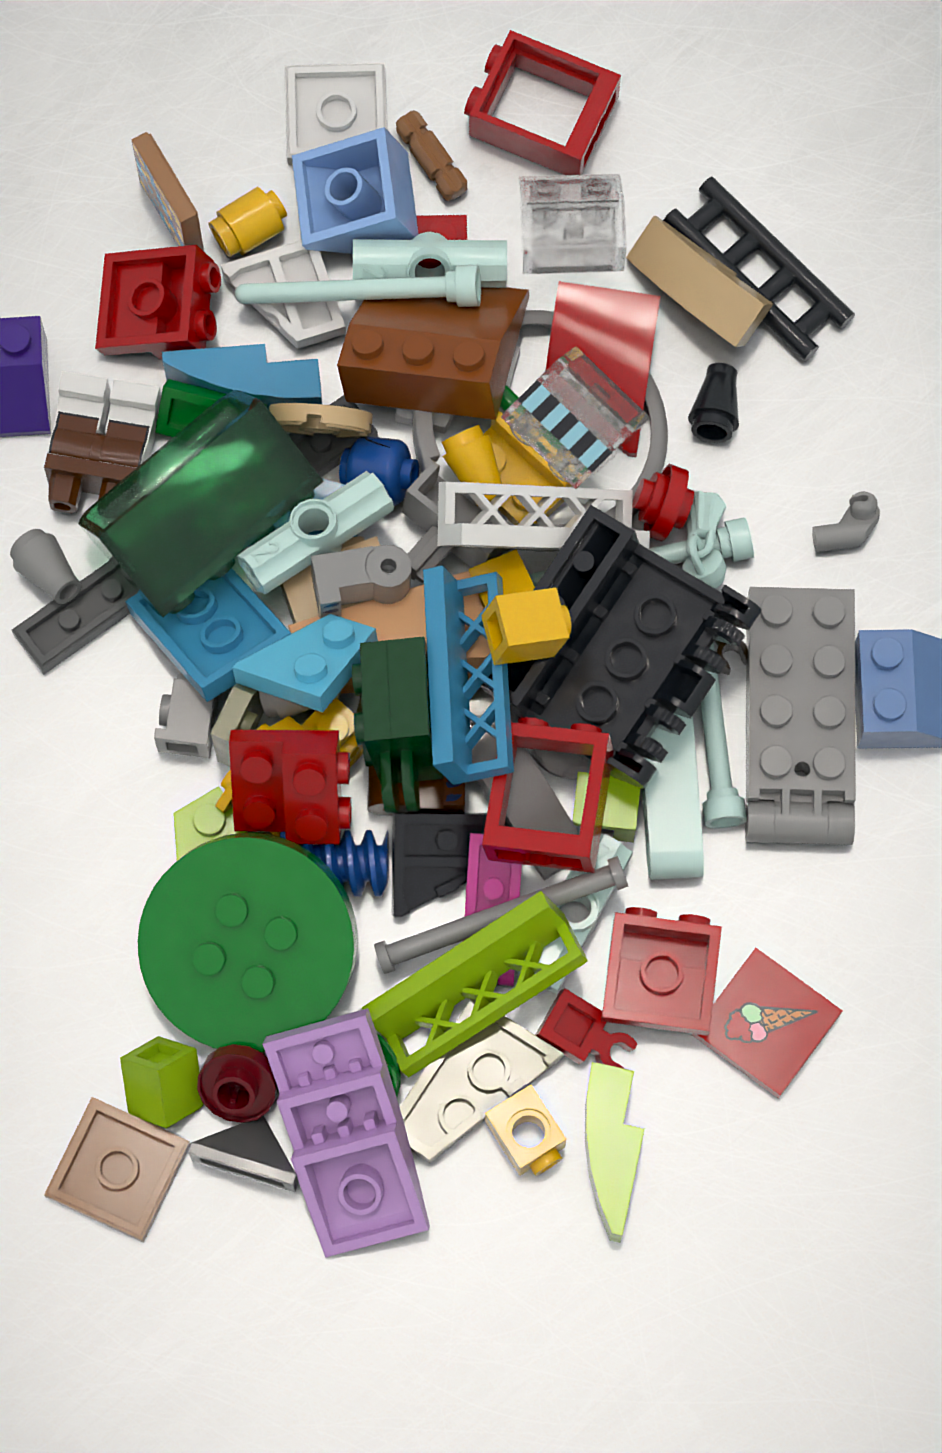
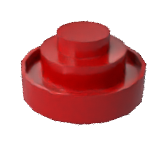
M669 463L662 473L655 472L650 480L641 479L633 498L632 507L639 510L638 520L644 522L643 531H650V538L663 542L673 527L681 529L684 526L694 500V490L687 488L689 480L688 470Z

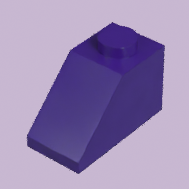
M41 317L0 318V437L51 434L47 337Z

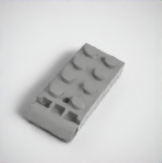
M750 587L747 598L756 603L762 609V612L750 630H746V646L748 649L746 663V842L853 845L855 835L854 803L856 801L855 589ZM795 771H803L807 776L800 777Z

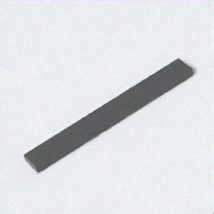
M344 395L330 404L359 409L355 403L346 402ZM371 425V433L368 436L378 437L376 428ZM289 433L254 459L321 478L340 465L344 450L348 447L351 448L359 438H338L336 435L314 433L313 436ZM199 497L80 581L81 589L71 601L58 604L53 600L12 629L15 638L43 675L129 615L130 612L125 602L127 599L210 549L208 547L201 548Z

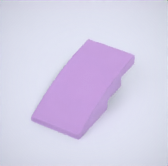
M369 1009L266 1036L263 1047L280 1092L277 1104L294 1149L291 1161L325 1258L429 1230V1220L405 1125Z

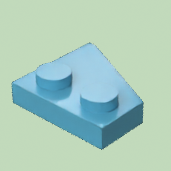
M329 614L237 662L233 666L235 682L323 713L352 677V664L361 663L360 643L378 641L376 628Z

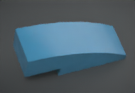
M265 344L162 352L166 380L172 379L267 404L266 414H269L271 404H322L318 359L268 363Z

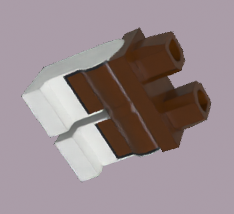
M61 371L58 387V406L44 465L49 484L48 501L50 508L58 512L76 513L82 492L99 495L96 507L97 516L106 520L124 522L132 500H141L143 482L156 437L155 430L161 401L160 387L114 379L110 393L107 378Z

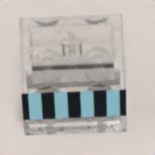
M577 346L556 360L501 416L510 426L513 435L521 443L531 446L548 462L549 469L557 478L570 483L575 489L579 488L609 463L650 419Z

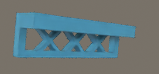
M443 565L424 569L433 766L453 785L513 773L508 664L494 665L490 653L479 668L475 669L467 663L466 654L480 635L487 639L481 615L496 595H503L502 577L497 572L456 580ZM488 591V605L476 620L473 621L464 614L463 596ZM465 624H466L467 626H469V628H468V630H467L466 632H465ZM468 673H470V674L472 675L469 680H468ZM491 673L493 675V681L488 678V676ZM484 683L493 690L494 701L484 714L478 718L470 712L469 700ZM470 721H472L475 724L472 727V729L470 727ZM494 721H495L496 730L491 727V725L494 723ZM487 732L496 739L497 759L473 764L472 749Z

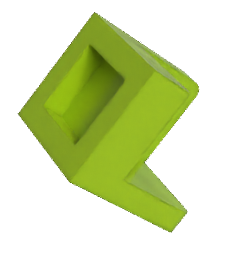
M578 771L572 819L575 826H581L589 777L588 772ZM610 775L602 829L614 830L613 838L618 841L634 843L640 797L639 787Z
M157 1036L120 1057L129 1114L146 1122L168 1128L202 1108L203 1103L197 1091L200 1071L196 1048Z

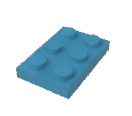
M213 547L125 601L132 617L206 702H209L237 684L233 672V666L237 662L291 634Z

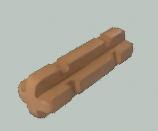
M415 110L410 111L397 120L396 131L404 143L411 146V153L430 180L436 181V188L442 197L447 201H452L466 192L467 179L459 168H454L452 165L454 161L433 131L427 130L426 126L428 124L421 114Z

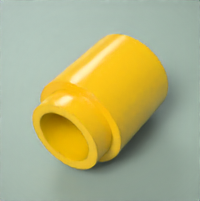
M257 186L216 211L217 217L208 222V225L217 243L228 257L238 252L241 255H245L284 230L282 219L287 217V212L274 191L270 190L265 193Z

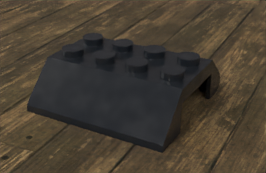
M590 505L534 588V590L557 588L561 605H565L570 613V638L555 657L508 663L510 711L519 718L530 717L544 720L549 723V727L570 729L572 724L583 723L601 728L602 733H609L614 749L613 758L610 757L607 761L611 770L610 775L644 789L657 770L653 764L644 758L662 763L668 754L662 744L651 738L656 728L669 733H675L676 735L681 734L687 724L677 715L691 719L716 681L707 671L720 674L727 664L717 652L709 648L715 640L738 647L745 635L736 627L750 630L762 609L752 600L727 585L723 586L721 593L639 544L636 532L633 529ZM491 673L488 676V678L493 681V675ZM483 683L481 688L494 697L493 690ZM577 754L591 763L592 756Z

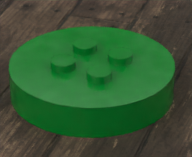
M237 833L218 837L197 846L176 861L161 876L147 898L142 911L137 939L138 958L141 973L149 994L160 1011L176 1028L194 1040L215 1049L236 1044L249 1046L259 1052H265L263 1042L266 1036L324 1021L340 1001L352 977L357 957L358 931L352 904L344 887L332 870L320 858L297 843L281 837L262 833Z

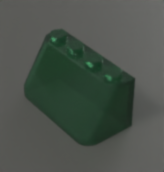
M237 390L226 394L214 402L96 501L81 516L78 524L158 615L164 617L168 613L176 614L186 608L195 598L194 591L208 579L216 580L225 575L236 562L234 557L248 545L252 546L275 530L274 523L288 511L292 512L293 508L300 502L313 499L315 496L313 490L324 481L261 400Z

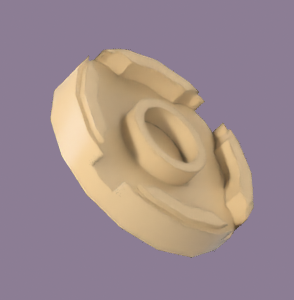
M278 403L271 404L269 407L268 424L274 427L275 430L313 436L314 433L336 435L338 438L367 437L371 433L373 414L359 409L333 405Z

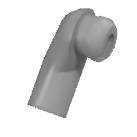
M865 491L855 493L850 498V506L839 523L812 527L815 551L822 552L851 548L863 544L879 521L880 509L877 506L876 497Z

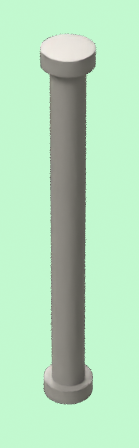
M618 856L607 860L609 865L596 869L595 873L587 872L387 945L385 940L375 943L374 948L384 974L395 971L396 964L466 940L539 891H542L556 906H560L615 885L618 890L629 887Z

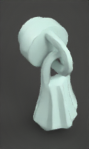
M698 490L694 492L693 504L686 520V551L689 557L683 564V570L716 589L723 583L727 567L721 553L712 548L714 547L716 529L726 509V504L719 494ZM701 538H706L705 546L703 545Z

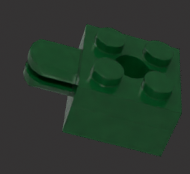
M423 636L360 643L361 663L352 664L354 693L356 696H361L362 712L354 713V731L357 745H363L366 767L374 766L381 784L382 800L386 814L398 813L399 811L398 783H402L407 811H419V781L444 779V775L433 766L428 657L425 638Z

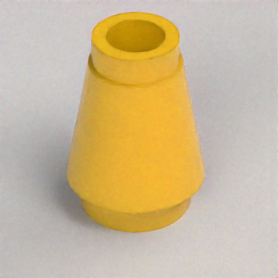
M480 425L466 429L441 442L446 451V454L442 457L460 482L502 484L490 435L484 436ZM496 495L484 496L488 501H492Z

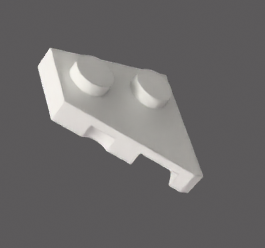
M302 240L221 264L224 279L235 290L239 285L248 283L330 281L320 251L306 250L302 246ZM337 301L251 304L297 349L346 334V326Z

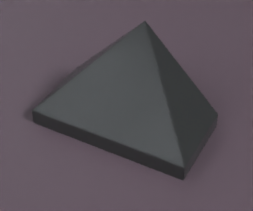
M264 1115L257 1120L241 1123L191 1143L188 1154L193 1162L296 1192L298 1186L297 1175Z

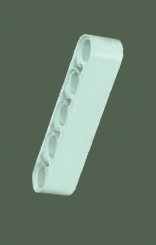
M677 715L687 724L680 735L669 733L659 728H656L651 738L662 744L663 748L668 752L662 763L644 758L657 769L646 787L642 789L649 880L703 877L704 875L693 716L689 719Z

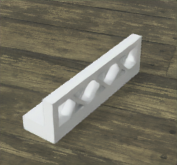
M439 482L437 546L560 551L589 506L597 507L603 500L616 501L615 519L632 529L633 490ZM455 493L469 494L482 510L470 524H455ZM484 495L496 496L491 502H489ZM510 496H516L529 512L518 525H508L497 512V509ZM531 497L543 498L536 504ZM556 498H562L575 513L574 517L564 527H555L544 514V511ZM578 499H589V501L582 506ZM488 519H490V521H491L493 524H484V523H485ZM535 521H537V523H538L540 526H531V525H532ZM634 530L639 544L649 549L650 531Z

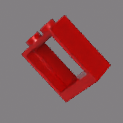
M510 30L503 46L495 44L488 56L484 70L485 73H488L483 87L475 86L466 102L464 114L469 116V136L579 181L619 98L621 75ZM515 68L588 97L565 146L493 117V113Z
M530 717L519 718L517 723L511 722L513 764H515L517 747L592 756L580 834L576 835L504 826L513 773L494 776L482 846L488 860L595 873L611 772L607 761L610 757L613 758L614 753L609 733H602L601 728L583 723L572 724L570 729L549 727L548 722Z

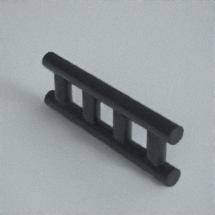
M713 176L709 177L699 188V192L708 202L688 219L675 208L666 215L663 221L737 273V278L771 301L773 305L763 321L804 361H807L819 348L809 336L829 318L842 329L854 318L855 313ZM722 215L743 234L724 253L702 234ZM758 249L779 268L759 288L737 268ZM793 283L815 303L795 322L773 302Z

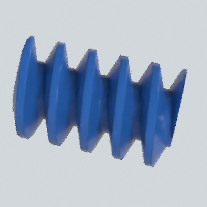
M344 830L339 845L298 844L320 858L336 875L343 887L348 882L354 897L362 896L367 882H370L375 897H383L389 880L388 830L382 845H377L372 830L365 831L360 845H355L350 830ZM280 832L281 838L286 839L285 832Z

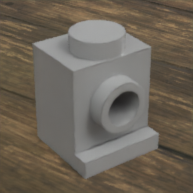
M182 673L178 674L177 679L174 678L171 695L163 694L161 698L159 725L166 726V729L155 728L154 740L158 752L210 758L212 748L210 733L216 722L219 696L206 702Z

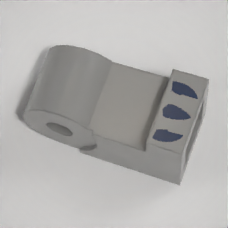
M380 545L311 556V577L319 618L321 619L329 614L341 617V605L375 600L382 604H393L401 601L407 595L411 586V560L409 555L402 548L395 545Z

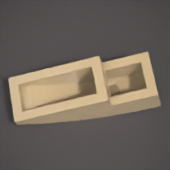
M653 216L626 256L639 271L662 291L735 347L746 345L773 305L771 301L737 278V273L658 216Z

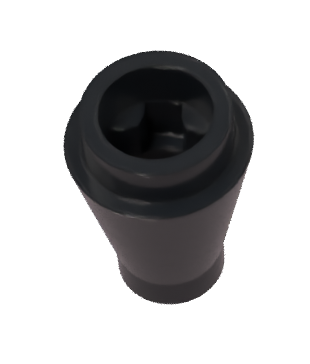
M713 363L707 367L706 377L689 413L688 421L692 425L691 432L700 440L710 443L726 442L731 439L732 433L739 427L736 388L738 372L729 364Z

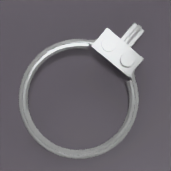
M526 310L522 325L543 324V327L552 328L554 312ZM650 373L645 397V406L649 411L651 425L650 447L642 473L631 489L633 490V498L642 478L650 480L655 472H662L667 453L668 427L665 407L659 389ZM413 410V444L421 475L407 489L402 513L426 531L423 537L408 552L411 560V579H417L423 583V570L437 567L450 552L454 553L472 568L500 556L504 551L515 549L437 546L439 482H445V480L438 476L440 465L436 461L440 458V453L433 431L432 412ZM455 493V524H470L482 510L464 495ZM616 505L607 512H605L614 519L616 513ZM633 507L632 517L639 511L638 509ZM488 519L484 524L493 523L490 521V519ZM510 521L507 522L508 525H514ZM533 523L531 526H540V525ZM559 524V525H554V526H555V527H564L566 524ZM517 549V550H526V551H535V552H555V551H559V550Z

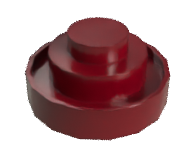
M232 1044L219 1047L207 1056L198 1075L197 1091L202 1103L213 1114L227 1121L244 1123L257 1120L269 1111L276 1098L278 1087L268 1058L263 1053L249 1046Z

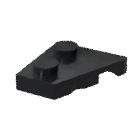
M393 813L391 915L393 917H402L410 913V910L436 897L440 898L467 882L470 833L484 834L487 813Z

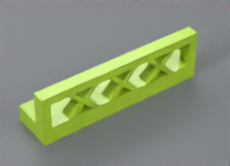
M539 891L363 1006L362 1010L369 1009L375 1029L387 1039L388 1044L397 1057V1063L401 1072L409 1078L588 962V959L565 914L542 891ZM561 937L568 953L550 965L539 963L544 947ZM510 969L521 971L516 986L505 994L494 992L499 976ZM465 998L476 1000L470 1017L460 1023L449 1022L453 1008L457 1003ZM421 1027L431 1029L426 1045L409 1055L403 1039Z

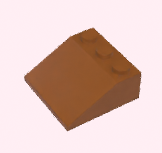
M481 287V303L477 307H458L457 302H447L446 297L363 300L349 323L337 363L346 402L496 420L529 300V289Z

